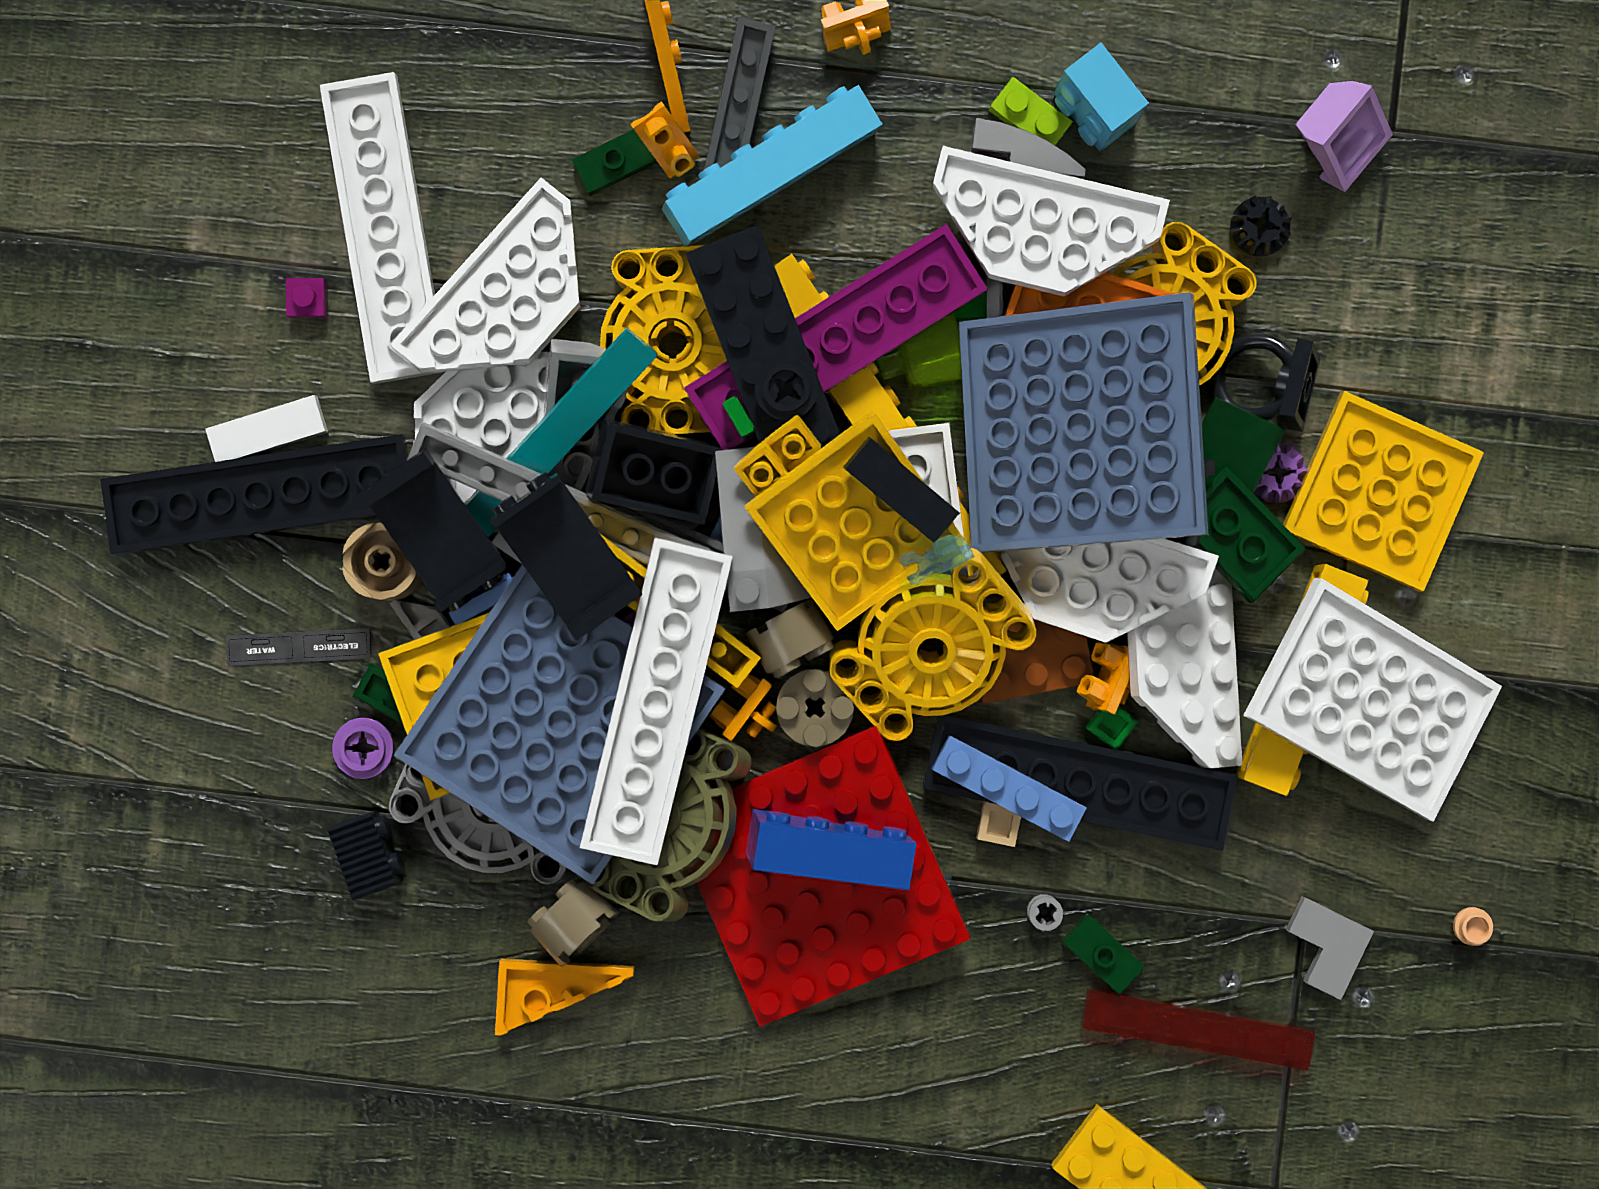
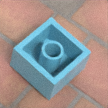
M1101 42L1064 70L1054 91L1056 96L1055 103L1059 110L1066 117L1071 115L1079 125L1078 132L1084 142L1089 146L1094 145L1099 152L1132 128L1149 104Z

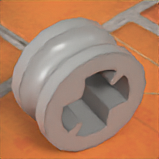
M1040 894L1029 902L1027 916L1037 929L1050 931L1061 924L1063 909L1054 897ZM1042 903L1047 907L1051 903L1055 908L1050 912L1052 919L1048 922L1043 918L1039 922L1035 917L1040 913L1037 907Z

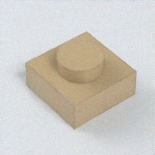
M983 801L976 838L1015 847L1021 816L998 804Z

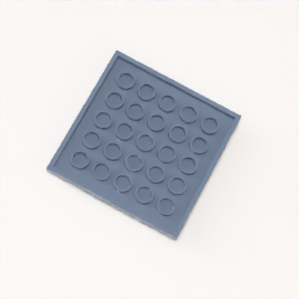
M1191 292L959 322L971 548L985 553L1208 535L1194 295Z
M522 564L394 756L583 879L594 884L613 855L580 848L633 627L616 615H613L576 641L567 629L565 622ZM705 674L687 745L725 690L723 686Z

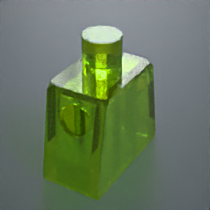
M954 312L897 347L896 353L878 359L883 379L886 380L904 374L909 390L962 384L960 332Z

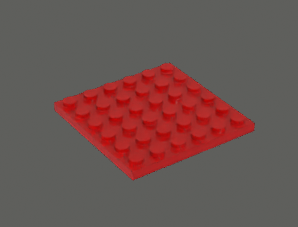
M872 726L732 787L736 805V827L730 848L721 863L706 878L697 882V885L760 1027L970 940L971 935L877 726ZM752 809L783 812L804 818L808 816L828 819L832 823L844 825L848 821L868 825V829L883 831V827H896L906 830V835L910 836L917 843L909 890L753 870L746 856Z

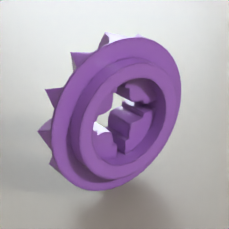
M1279 443L1265 471L1274 468L1275 461H1277L1281 469L1291 471V473L1281 477L1279 484L1276 483L1274 476L1263 474L1254 491L1258 498L1270 503H1282L1295 498L1298 488L1302 486L1301 481L1308 472L1304 463V456L1300 455L1292 445Z
M366 717L350 720L341 726L334 737L332 745L333 757L338 767L347 775L359 779L379 775L391 763L395 749L391 732L380 721ZM364 732L365 737H367V743L379 747V749L367 753L365 764L361 752L355 751V749L349 750V746L361 743Z

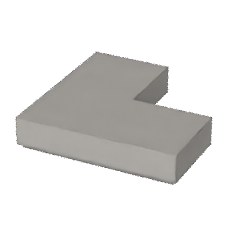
M1301 896L1285 930L1319 946L1303 981L1341 1000L1374 931Z

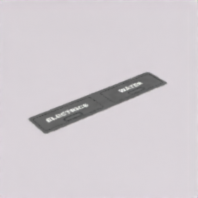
M369 629L229 635L226 637L227 665L370 658Z

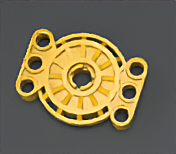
M1172 222L1162 229L1159 241L1153 244L1154 253L1133 258L1116 268L1112 274L1174 294L1191 292L1194 295L1200 386L1207 382L1225 361L1234 335V313L1232 307L1240 305L1254 293L1256 278L1249 268L1182 222ZM1173 235L1177 237L1181 243V250L1173 251L1169 249L1165 243V236ZM1197 257H1205L1211 262L1212 271L1210 273H1204L1199 270L1196 265ZM1144 264L1143 268L1130 275L1125 273V271L1132 267ZM1229 278L1236 279L1241 283L1243 288L1241 295H1235L1228 289L1227 281ZM1223 321H1224V337H1223V341H1222V340H1221V336H1222V332H1223ZM1214 354H1219L1214 365L1207 371L1205 365Z
M704 245L625 250L617 254L612 261L611 269L613 276L624 290L617 295L607 310L601 327L600 347L607 349L608 336L613 338V343L628 327L657 353V357L627 388L626 399L631 404L624 409L621 415V422L630 424L632 416L641 412L649 415L650 422L647 427L649 429L688 438L713 436L684 390V387L727 361L685 254ZM668 260L674 261L678 264V270L675 274L666 277L658 273L661 263ZM635 263L640 266V272L635 278L625 279L620 275L624 265ZM622 305L623 308L618 314L615 325H611L615 314ZM671 332L684 335L688 341L684 350L676 355L675 359H671L669 355H665L659 350L662 337ZM638 393L642 394L638 399L634 397ZM676 410H682L688 415L686 425L679 429L672 428L667 423L670 413Z
M966 547L957 550L952 555L950 561L951 575L919 573L887 591L863 615L858 633V642L841 640L835 643V647L830 651L831 678L874 726H877L882 736L888 740L901 741L911 734L913 729L912 714L941 716L961 711L977 702L992 688L1000 675L1006 656V648L1024 650L1035 641L1037 636L1036 627L1030 610L977 549ZM966 565H975L979 568L971 576L959 573L961 568ZM997 593L1002 595V599L995 604L984 602V599L990 594ZM876 616L872 629L867 631L873 617ZM1015 622L1026 624L1020 631L1013 632L1008 630V627ZM926 639H940L944 642V654L940 656L937 650L927 652L921 649L918 651V647ZM847 658L856 662L855 665L847 668L837 664L840 660ZM868 686H875L880 689L878 693L872 695L865 694L862 690ZM896 713L904 716L899 721L887 719L889 715Z

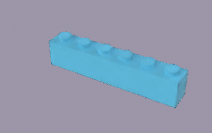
M857 85L847 91L845 86L837 89L826 97L828 103L816 110L812 105L798 113L794 117L796 123L786 129L781 124L774 127L762 136L764 142L754 148L750 144H746L732 153L730 157L733 161L721 168L718 163H715L698 175L700 178L698 182L689 187L684 182L670 190L666 194L668 200L665 201L662 211L684 246L693 245L874 135L882 126V122L860 86Z

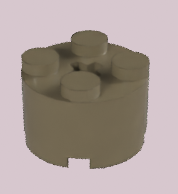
M813 598L768 620L762 626L745 633L755 653L761 657L760 662L767 674L772 673L774 679L801 666L799 657L804 655L807 661L835 647L831 641L835 637Z
M807 669L791 676L782 686L776 704L777 717L784 732L794 741L813 747L827 745L839 739L848 729L854 710L853 702L833 681L830 672L823 669ZM808 698L814 701L819 698L824 700L821 706L824 713L821 716L815 713L808 716L805 713L808 709L805 701Z
M571 879L555 894L559 900L553 906L551 905L548 908L543 906L527 921L532 927L530 930L532 936L561 967L572 961L569 956L575 950L580 954L611 924L606 917L616 918L619 914L603 895L589 889L587 886L589 884L585 880L580 882L579 879L576 881Z

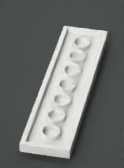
M395 72L320 85L370 382L372 384H379L446 372L421 373L393 351L390 346L394 339L435 295L398 76Z
M654 538L642 595L638 604L580 848L658 865L733 556Z

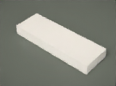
M315 395L205 429L215 462L251 457L328 433L318 397Z

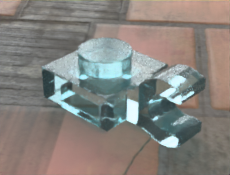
M947 535L933 543V548L925 551V555L908 552L903 554L898 560L903 567L911 563L918 564V570L907 577L911 585H917L922 583L931 574L937 572L940 575L975 556L969 543L960 535L956 537L954 535Z

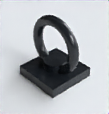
M1260 333L1243 335L1232 340L1231 348L1219 370L1208 380L1212 399L1216 396L1267 421L1280 415L1287 429L1303 432L1321 359L1314 342L1310 340L1297 339L1295 351H1293L1285 342L1271 335ZM1249 349L1268 350L1275 354L1283 363L1276 382L1275 400L1268 405L1258 408H1247L1235 403L1228 396L1224 386V373L1230 361L1239 353ZM1219 354L1214 358L1211 367L1214 365Z

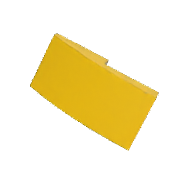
M797 414L753 448L734 466V470L756 497L820 450L821 444Z

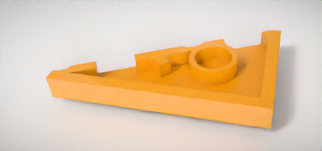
M644 0L671 115L683 132L691 131L675 66L677 63H682L677 39L669 40L666 27L673 24L669 2Z
M502 958L499 961L495 1035L501 1036L511 1029L530 1021L538 1020L548 1013L582 1001L586 997L606 988L609 989L621 984L623 981L634 977L635 966L569 962L561 967L555 961Z

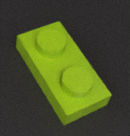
M1014 77L1010 79L989 108L991 113L1006 124L1026 130L1047 140L1054 146L1057 145L1073 123L1072 120Z

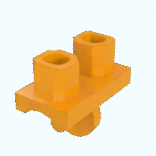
M855 0L856 7L847 11H843L841 4L837 2L823 5L821 8L823 17L821 25L827 51L829 52L841 47L849 49L858 45L863 55L871 53L869 41L880 38L881 33L891 30L887 0Z
M662 101L646 116L631 123L635 132L670 179L675 175L676 177L682 176L695 165L694 161L700 158V155Z
M1098 642L1094 647L1091 657L1092 661L1101 665L1097 678L1085 675L1080 681L1077 693L1087 700L1085 706L1095 711L1101 710L1115 715L1119 704L1124 705L1128 694L1131 693L1128 646Z
M748 674L738 688L733 685L731 686L732 689L746 698L747 701L737 711L724 700H721L710 714L715 723L725 730L722 735L732 741L749 717H752L754 721L746 732L755 738L763 727L774 732L777 725L770 721L769 718L775 712L776 706L768 701L760 712L755 710L773 686L772 683L765 678L761 681L757 677Z

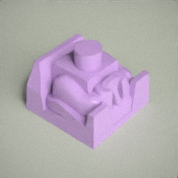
M1355 81L1329 83L1296 123L1298 130L1324 170L1319 176L1320 179L1344 192L1393 135L1373 86Z

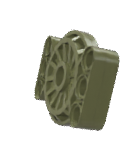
M699 727L686 746L671 808V819L666 828L658 865L612 856L605 866V874L601 880L597 878L595 883L591 884L578 875L580 882L585 880L589 884L587 885L589 889L650 920L676 922L682 919L688 909V899L682 888L690 887L706 878L721 863L730 848L736 827V805L729 781L742 779L750 771L751 757L748 751ZM699 737L701 740V747L699 751L693 755L691 752V745L694 739ZM732 752L734 762L731 768L726 771L723 761L725 756ZM635 879L637 890L634 896L631 897L628 886L631 880ZM664 895L668 896L670 902L666 913H663L660 908V902Z

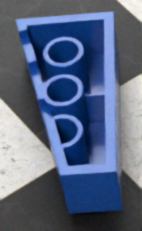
M752 809L746 856L753 870L909 890L917 843L910 836L906 835V830L901 828L883 827V831L868 829V825L848 821L844 825L832 823L830 820L820 817L808 816L804 818L783 812Z

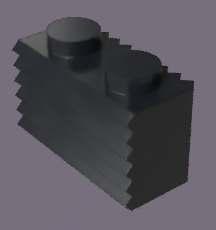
M378 810L327 828L335 854L338 857L340 869L343 871V876L353 901L390 888L403 881L401 874L405 873L403 859L398 851L393 853L388 838L392 837L391 825L385 815L380 817Z

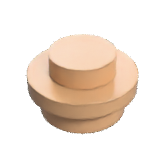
M1468 907L1456 915L1453 922V930L1456 937L1462 943L1469 946H1479L1487 942L1491 937L1493 922L1484 910Z

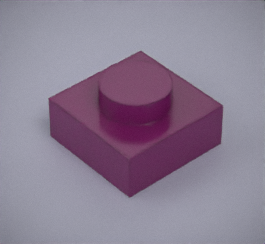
M286 278V316L290 319L328 318L327 280L324 278Z

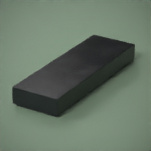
M869 436L843 466L846 471L933 543L938 540L960 514L959 511Z

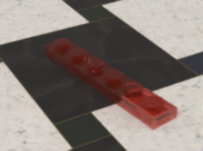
M1087 988L1081 1021L1083 1029L1303 1070H1309L1315 1039V1032L1311 1029L1128 995H1119Z

